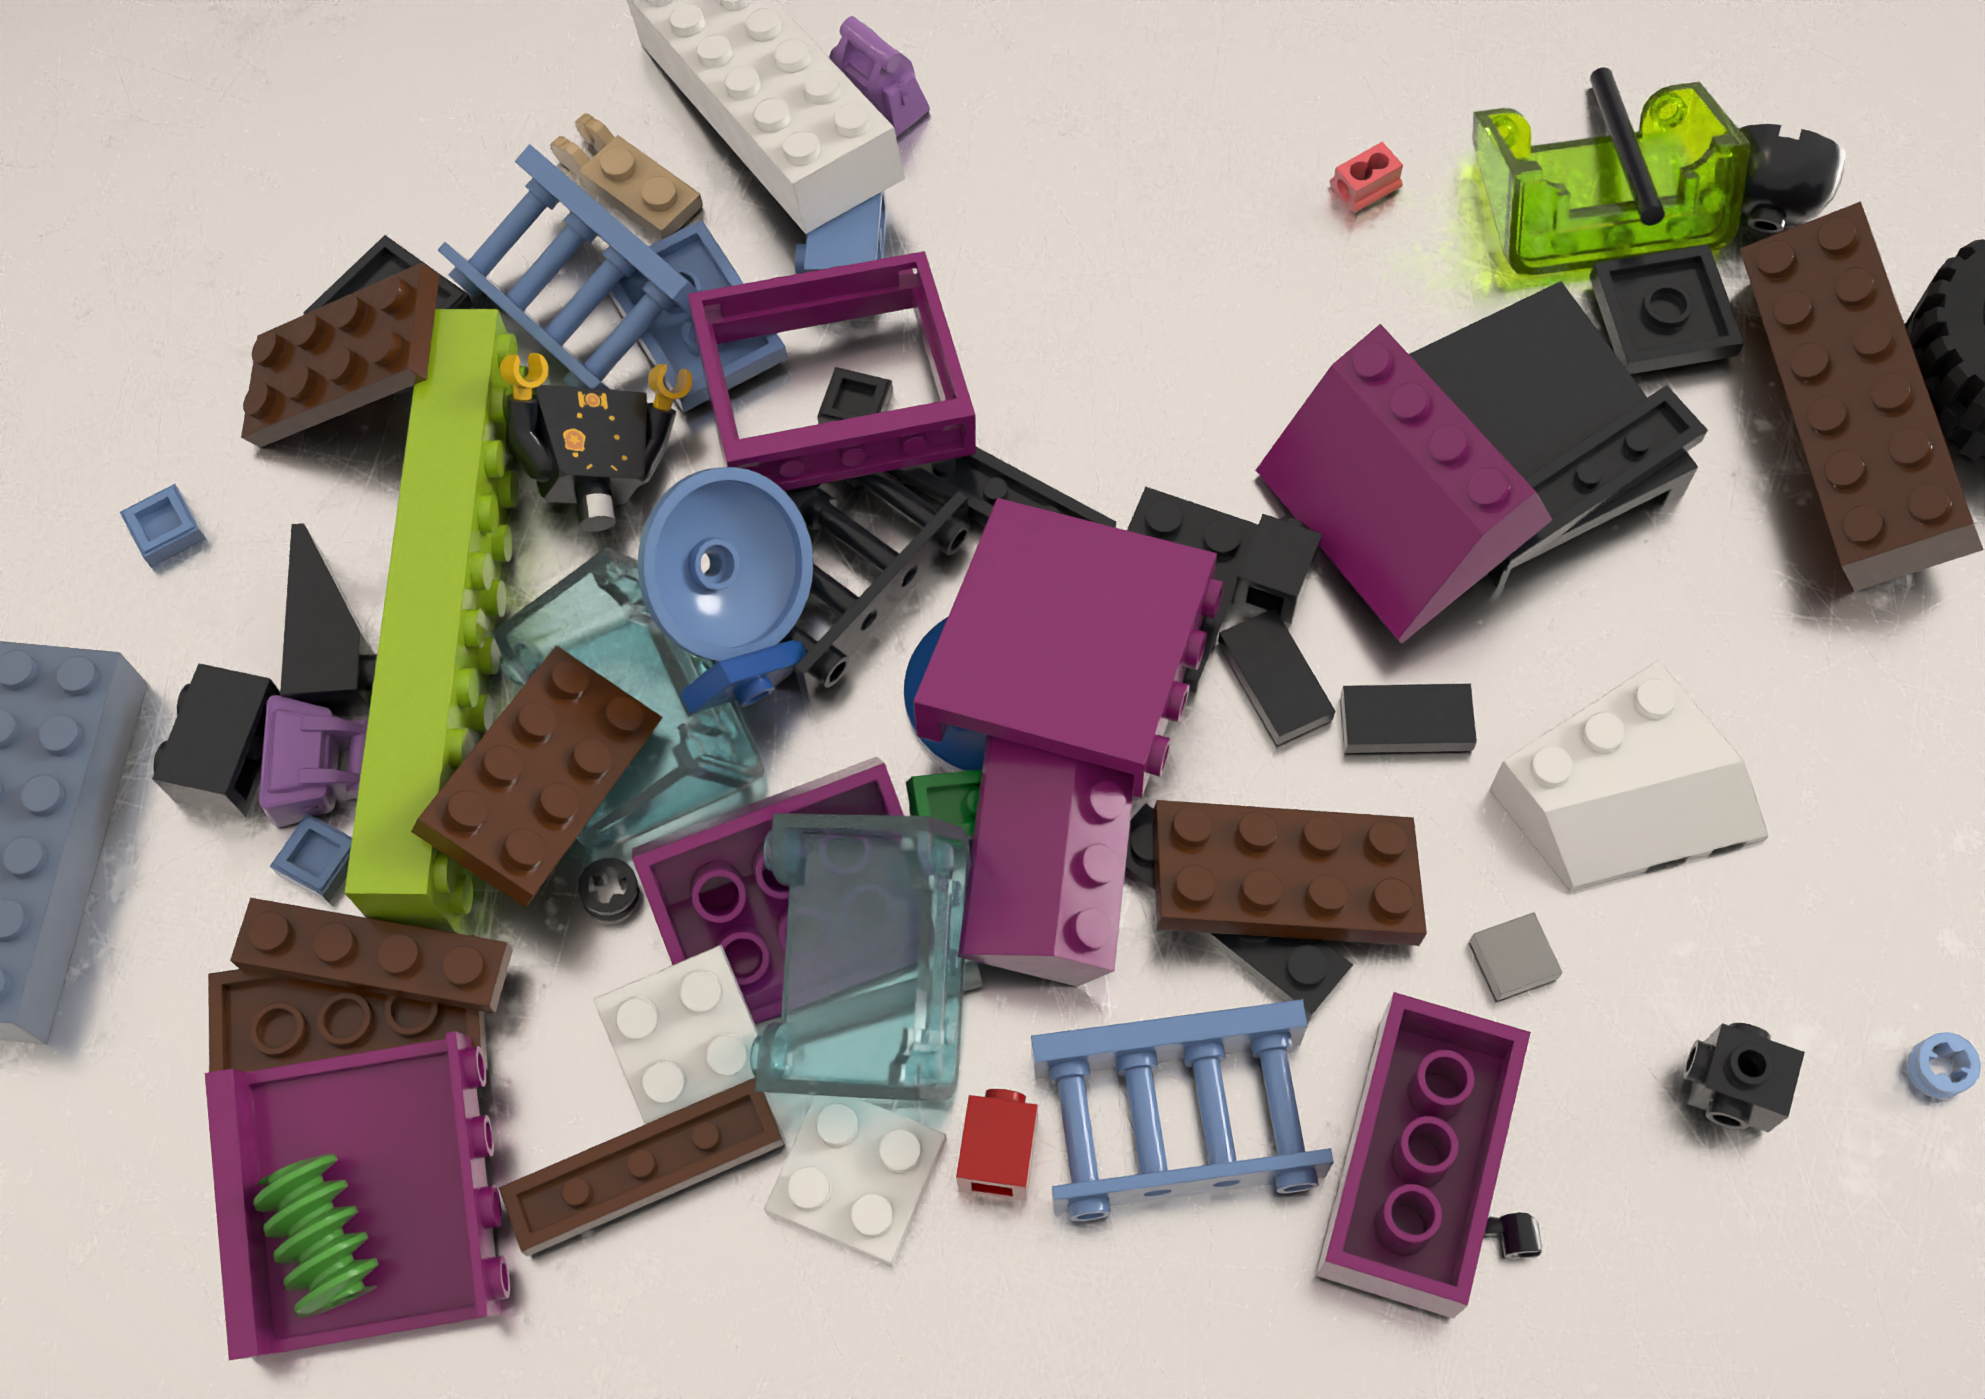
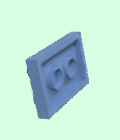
M703 220L648 246L688 280L699 292L744 284ZM638 270L630 278L624 275L609 292L624 318L646 294L642 288L649 280ZM678 305L670 313L664 309L638 341L654 366L667 364L663 381L670 391L676 386L677 375L680 369H688L692 376L690 391L684 397L675 399L682 411L686 412L709 400L694 335L692 317ZM777 333L717 344L727 389L788 359L786 347Z

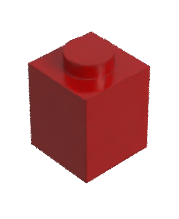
M987 1089L985 1097L968 1096L956 1174L959 1192L1027 1201L1038 1124V1104L1025 1103L1026 1096L1024 1094L1007 1089Z

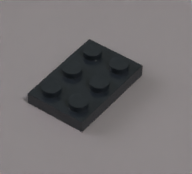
M1145 486L1127 531L1217 553L1214 579L1224 581L1221 602L1214 619L1206 616L1203 618L1200 631L1207 632V638L1200 665L1197 670L1186 668L1182 683L1189 684V691L1197 693L1217 644L1219 632L1222 631L1233 604L1237 576L1258 524Z

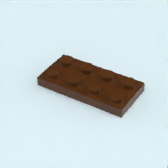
M421 262L257 335V340L251 354L253 366L249 391L243 402L245 415L241 438L258 447H263L425 381L427 379L440 274Z
M556 645L418 817L411 832L526 908L653 734L663 717Z
M1156 800L1152 812L1157 930L1420 946L1427 935L1414 817Z
M245 969L208 974L209 1072L232 1068L250 1072L446 1039V1033L453 1031L470 1037L472 1047L480 1046L485 1061V1068L488 1070L485 1013L482 1011Z

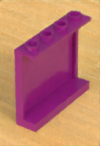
M997 498L913 701L916 736L941 743L950 724L1134 775L1133 796L1142 798L1150 774L1161 777L1164 771L1171 745V738L1164 737L1168 721L1171 720L1179 723L1182 718L1189 692V684L1182 683L1186 668L1197 670L1200 665L1207 638V632L1200 631L1203 618L1206 616L1214 619L1218 612L1224 581L1214 579L1217 553Z
M453 1031L447 1032L446 1039L250 1072L232 1068L205 1073L229 1361L502 1315L501 1299L509 1298L510 1279L505 1257L503 1255H495L493 1228L501 1226L502 1209L496 1185L488 1186L485 1166V1158L492 1157L494 1153V1138L488 1115L480 1116L477 1088H482L486 1085V1068L480 1046L472 1047L470 1037ZM336 1154L338 1161L321 1175L323 1181L346 1179L348 1187L332 1200V1204L334 1207H357L358 1213L342 1226L344 1234L367 1233L368 1239L352 1253L354 1260L377 1259L379 1265L362 1281L364 1286L378 1287L349 1303L314 1317L299 1318L294 1313V1306L310 1291H288L285 1289L283 1284L284 1278L299 1264L280 1265L275 1263L274 1251L289 1237L271 1239L265 1236L263 1231L264 1224L279 1211L259 1212L255 1210L254 1198L268 1186H257V1183L268 1175L293 1163L318 1155Z

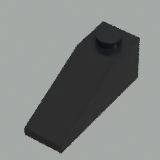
M304 523L291 524L280 695L326 707L337 717L369 715L377 654L373 651L323 552Z

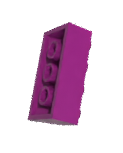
M987 735L959 942V958L1077 987L1115 971L1133 800V774Z

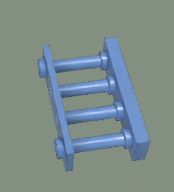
M529 144L514 161L532 177L525 185L529 190L527 194L469 260L446 242L437 251L455 266L448 275L474 298L483 291L570 370L563 378L568 385L579 388L613 390L603 379L664 309L670 313L678 305L691 317L688 294L699 291ZM560 202L570 211L563 220L567 223L566 227L506 294L487 275L547 207L553 210ZM599 236L609 245L602 254L606 257V260L552 322L544 328L525 311L526 308L585 241L591 244ZM638 270L649 280L642 288L646 294L584 364L564 344L624 275L630 278Z
M1303 999L1031 1035V1054L1035 1079L1050 1077V1083L1058 1085L1072 1182L1070 1184L1052 1186L1054 1214L1069 1212V1218L1072 1221H1088L1109 1216L1111 1214L1110 1206L1269 1184H1276L1277 1192L1279 1193L1300 1192L1317 1187L1319 1185L1318 1178L1326 1177L1334 1163L1332 1150L1328 1148L1305 1152L1287 1055L1293 1051V1045L1301 1044L1308 1027ZM1252 1050L1253 1057L1261 1059L1278 1155L1237 1161L1220 1063L1226 1060L1225 1054ZM1185 1059V1065L1193 1067L1209 1165L1168 1170L1152 1072L1158 1069V1063ZM1117 1068L1118 1075L1125 1076L1140 1174L1099 1180L1085 1081L1091 1078L1090 1072Z

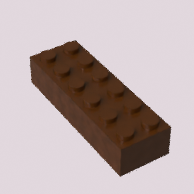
M1861 201L1739 248L1841 567L1853 589L1858 591L1984 550Z

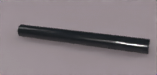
M1598 68L1592 72L1590 83L1640 220L1647 226L1656 225L1663 220L1665 211L1613 73L1609 68Z

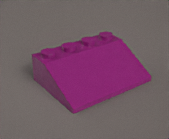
M1381 324L1330 366L1255 470L1297 520L1306 524L1310 530L1322 533L1319 547L1401 644L1552 521L1536 491Z
M877 756L632 848L633 863L672 965L722 944L755 1024L952 948L885 763Z

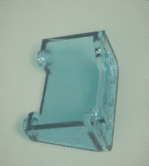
M605 547L492 631L502 654L499 659L500 665L507 677L515 684L524 686L557 645L663 717L653 734L577 837L583 847L609 850L734 795L763 776V761L735 701L693 714L689 713L680 696L683 692L682 689L717 662L694 656L682 650L671 642L657 627L642 597L638 578V560Z
M773 813L772 830L768 832L764 842V862L767 869L773 871L776 880L781 885L790 887L781 1022L768 1024L763 1034L758 1035L753 1041L750 1052V1066L753 1075L756 1077L755 1092L908 1101L949 1100L956 1090L960 1067L965 959L958 957L970 866V849L966 832L962 827L930 816Z

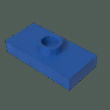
M792 640L718 661L682 689L683 692L680 696L690 714L735 700L739 702L741 707L749 706L772 693L776 685L794 673L795 666L807 654V651L801 640Z

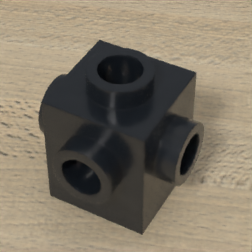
M1722 1023L1705 1041L1697 1039L1690 1050L1684 1069V1079L1693 1082L1687 1104L1706 1110V1117L1721 1126L1732 1129H1747L1748 1126L1769 1133L1789 1117L1805 1052L1772 1041L1771 1035L1760 1027L1746 1023H1731L1730 1025Z

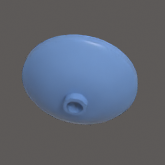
M718 467L701 470L675 483L665 492L652 509L644 526L639 544V585L646 608L661 632L682 650L700 658L722 661L774 646L793 628L809 596L813 575V553L805 521L787 493L767 477L737 467ZM705 553L710 560V567L706 574L701 570V559Z

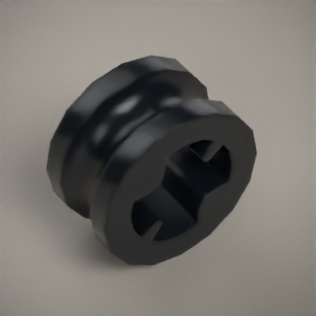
M617 858L596 860L583 870L579 878L578 891L583 906L593 919L603 923H615L625 919L635 910L639 901L640 889L634 870L626 862ZM609 877H617L621 890L626 889L625 893L613 894L609 903H601L598 891H593L594 887L606 886Z

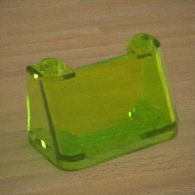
M1700 81L1670 85L1652 94L1643 106L1640 115L1639 131L1635 132V135L1665 211V216L1660 223L1647 226L1640 220L1610 135L1531 146V127L1522 113L1515 109L1497 108L1475 111L1473 113L1472 140L1503 254L1515 273L1523 277L1532 278L1592 270L1594 263L1705 244H1709L1712 253L1719 251L1730 243L1736 235L1740 224L1751 143Z

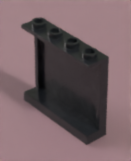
M1562 281L1409 354L1524 479L1647 398ZM1688 452L1684 453L1518 565L1656 496L1663 505L1683 496L1698 469L1697 464ZM1498 564L1487 574L1498 588L1506 583L1510 570L1505 572L1500 564Z

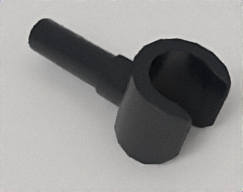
M1523 1212L1506 1214L1499 1218L1489 1216L1484 1235L1502 1236L1504 1257L1530 1258L1541 1255L1542 1242L1539 1223L1533 1216Z

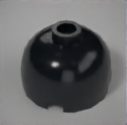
M1777 124L1747 125L1733 130L1724 149L1720 168V181L1726 201L1737 213L1748 218V225L1750 227L1767 233L1782 232L1784 226H1795L1816 218L1834 199L1844 174L1843 166L1846 153L1836 142L1805 129H1801L1799 140L1779 136L1781 125Z

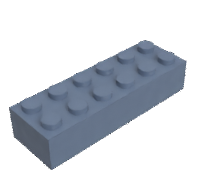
M0 641V1040L47 1045L147 687V682L120 652Z

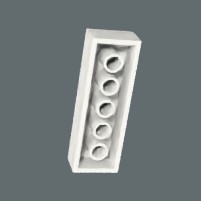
M627 0L641 45L805 234L905 179L894 127L775 0Z

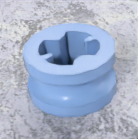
M1943 1032L1936 1033L1915 1045L1908 1055L1907 1068L1911 1080L1918 1089L1929 1096L1942 1099L1954 1097L1974 1086L1980 1076L1981 1062L1978 1052L1968 1040L1958 1034ZM1932 1049H1936L1941 1058L1953 1057L1957 1062L1958 1069L1950 1073V1076L1956 1079L1954 1083L1951 1082L1950 1077L1946 1073L1935 1075L1931 1070L1929 1062L1938 1057Z

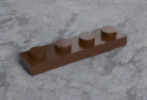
M250 898L230 961L239 969L495 1014L513 949L508 942Z
M754 1077L499 1187L519 1248L528 1257L785 1145L761 1084L758 1078Z

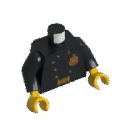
M539 353L529 354L527 361L529 372L523 379L519 372V356L514 354L507 355L500 364V373L505 382L513 386V394L508 395L506 399V445L508 450L531 479L536 480L542 498L548 502L576 503L580 529L595 532L613 527L616 523L614 505L626 503L638 487L650 481L667 449L676 416V411L671 408L673 399L682 398L690 391L692 387L690 371L681 368L677 375L676 386L671 391H668L663 384L667 364L656 365L648 375L649 387L656 396L654 403H647V394L644 392L541 385L548 376V364L543 355Z

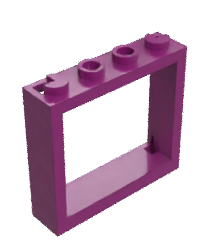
M925 251L688 294L694 335L725 467H737L759 473L786 491L976 454V414ZM914 268L917 269V273H916V274H914V272H913V269H914ZM905 309H914L941 401L739 439L717 344Z

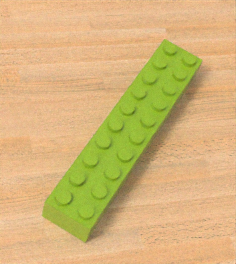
M435 309L427 379L414 385L344 893L366 918L458 934L460 931L461 914H469L472 906L473 885L471 877L466 875L467 869L412 833L411 830L418 817L482 739V732H487L493 723V702L490 694H487L489 674H496L498 672L500 662L499 642L497 637L494 636L496 617H503L506 609V589L503 580H500L502 562H509L512 556V532L510 526L506 525L508 507H516L519 495L518 478L516 472L513 471L514 456L506 445V399L508 395L513 394V386L506 383L500 373L502 360L509 354L518 355V347L515 335L507 333L498 309ZM519 365V372L523 379L527 376L529 370L527 366Z

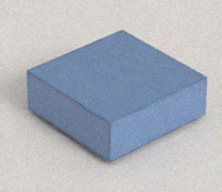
M176 484L120 511L142 557L150 567L206 539L187 501Z
M306 814L273 860L270 868L281 877L329 903L347 877L352 837L320 819Z

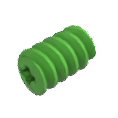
M336 1154L318 1155L293 1163L268 1175L257 1183V1186H268L254 1198L255 1210L259 1212L279 1211L264 1224L263 1231L265 1236L271 1239L289 1237L274 1251L275 1263L280 1265L299 1264L284 1278L283 1284L285 1289L288 1291H310L294 1306V1313L299 1318L314 1317L349 1303L378 1287L364 1286L362 1281L379 1265L377 1259L354 1260L352 1253L368 1239L367 1233L344 1234L342 1226L358 1213L357 1207H334L332 1204V1200L348 1187L346 1179L323 1181L321 1175L338 1161Z

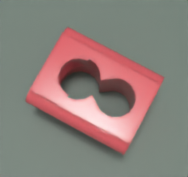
M1382 141L1336 167L1334 177L1329 182L1332 189L1352 212L1357 213L1403 186V182L1400 179L1403 164ZM1371 174V177L1365 180V178Z

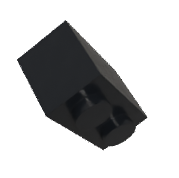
M198 663L191 683L186 684L179 694L177 718L169 738L162 742L156 751L152 780L176 803L246 818L261 780L267 701L273 695L281 696L280 690L274 682L267 677Z

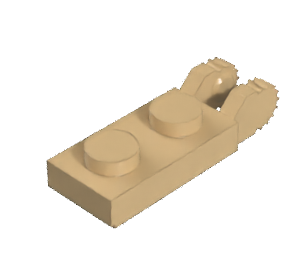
M584 113L574 123L580 136L599 151L591 160L578 145L569 141L564 136L560 135L550 144V149L553 151L552 153L556 156V159L580 177L585 187L658 240L674 234L703 206L699 192L619 135L614 137L605 124L588 113Z

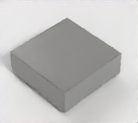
M1535 912L1474 933L1469 940L1497 1001L1557 980L1563 973Z

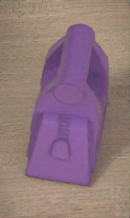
M850 16L842 23L839 32L842 38L838 45L831 50L829 58L891 123L895 129L896 137H898L930 110V106L916 79L911 60L879 37L865 23L859 21L854 16Z
M278 695L269 697L266 706L259 803L275 827H284L300 822L306 814L316 817L328 813L334 809L335 803L358 798L368 720L349 721L337 717L326 707ZM349 750L348 772L338 770L339 751Z

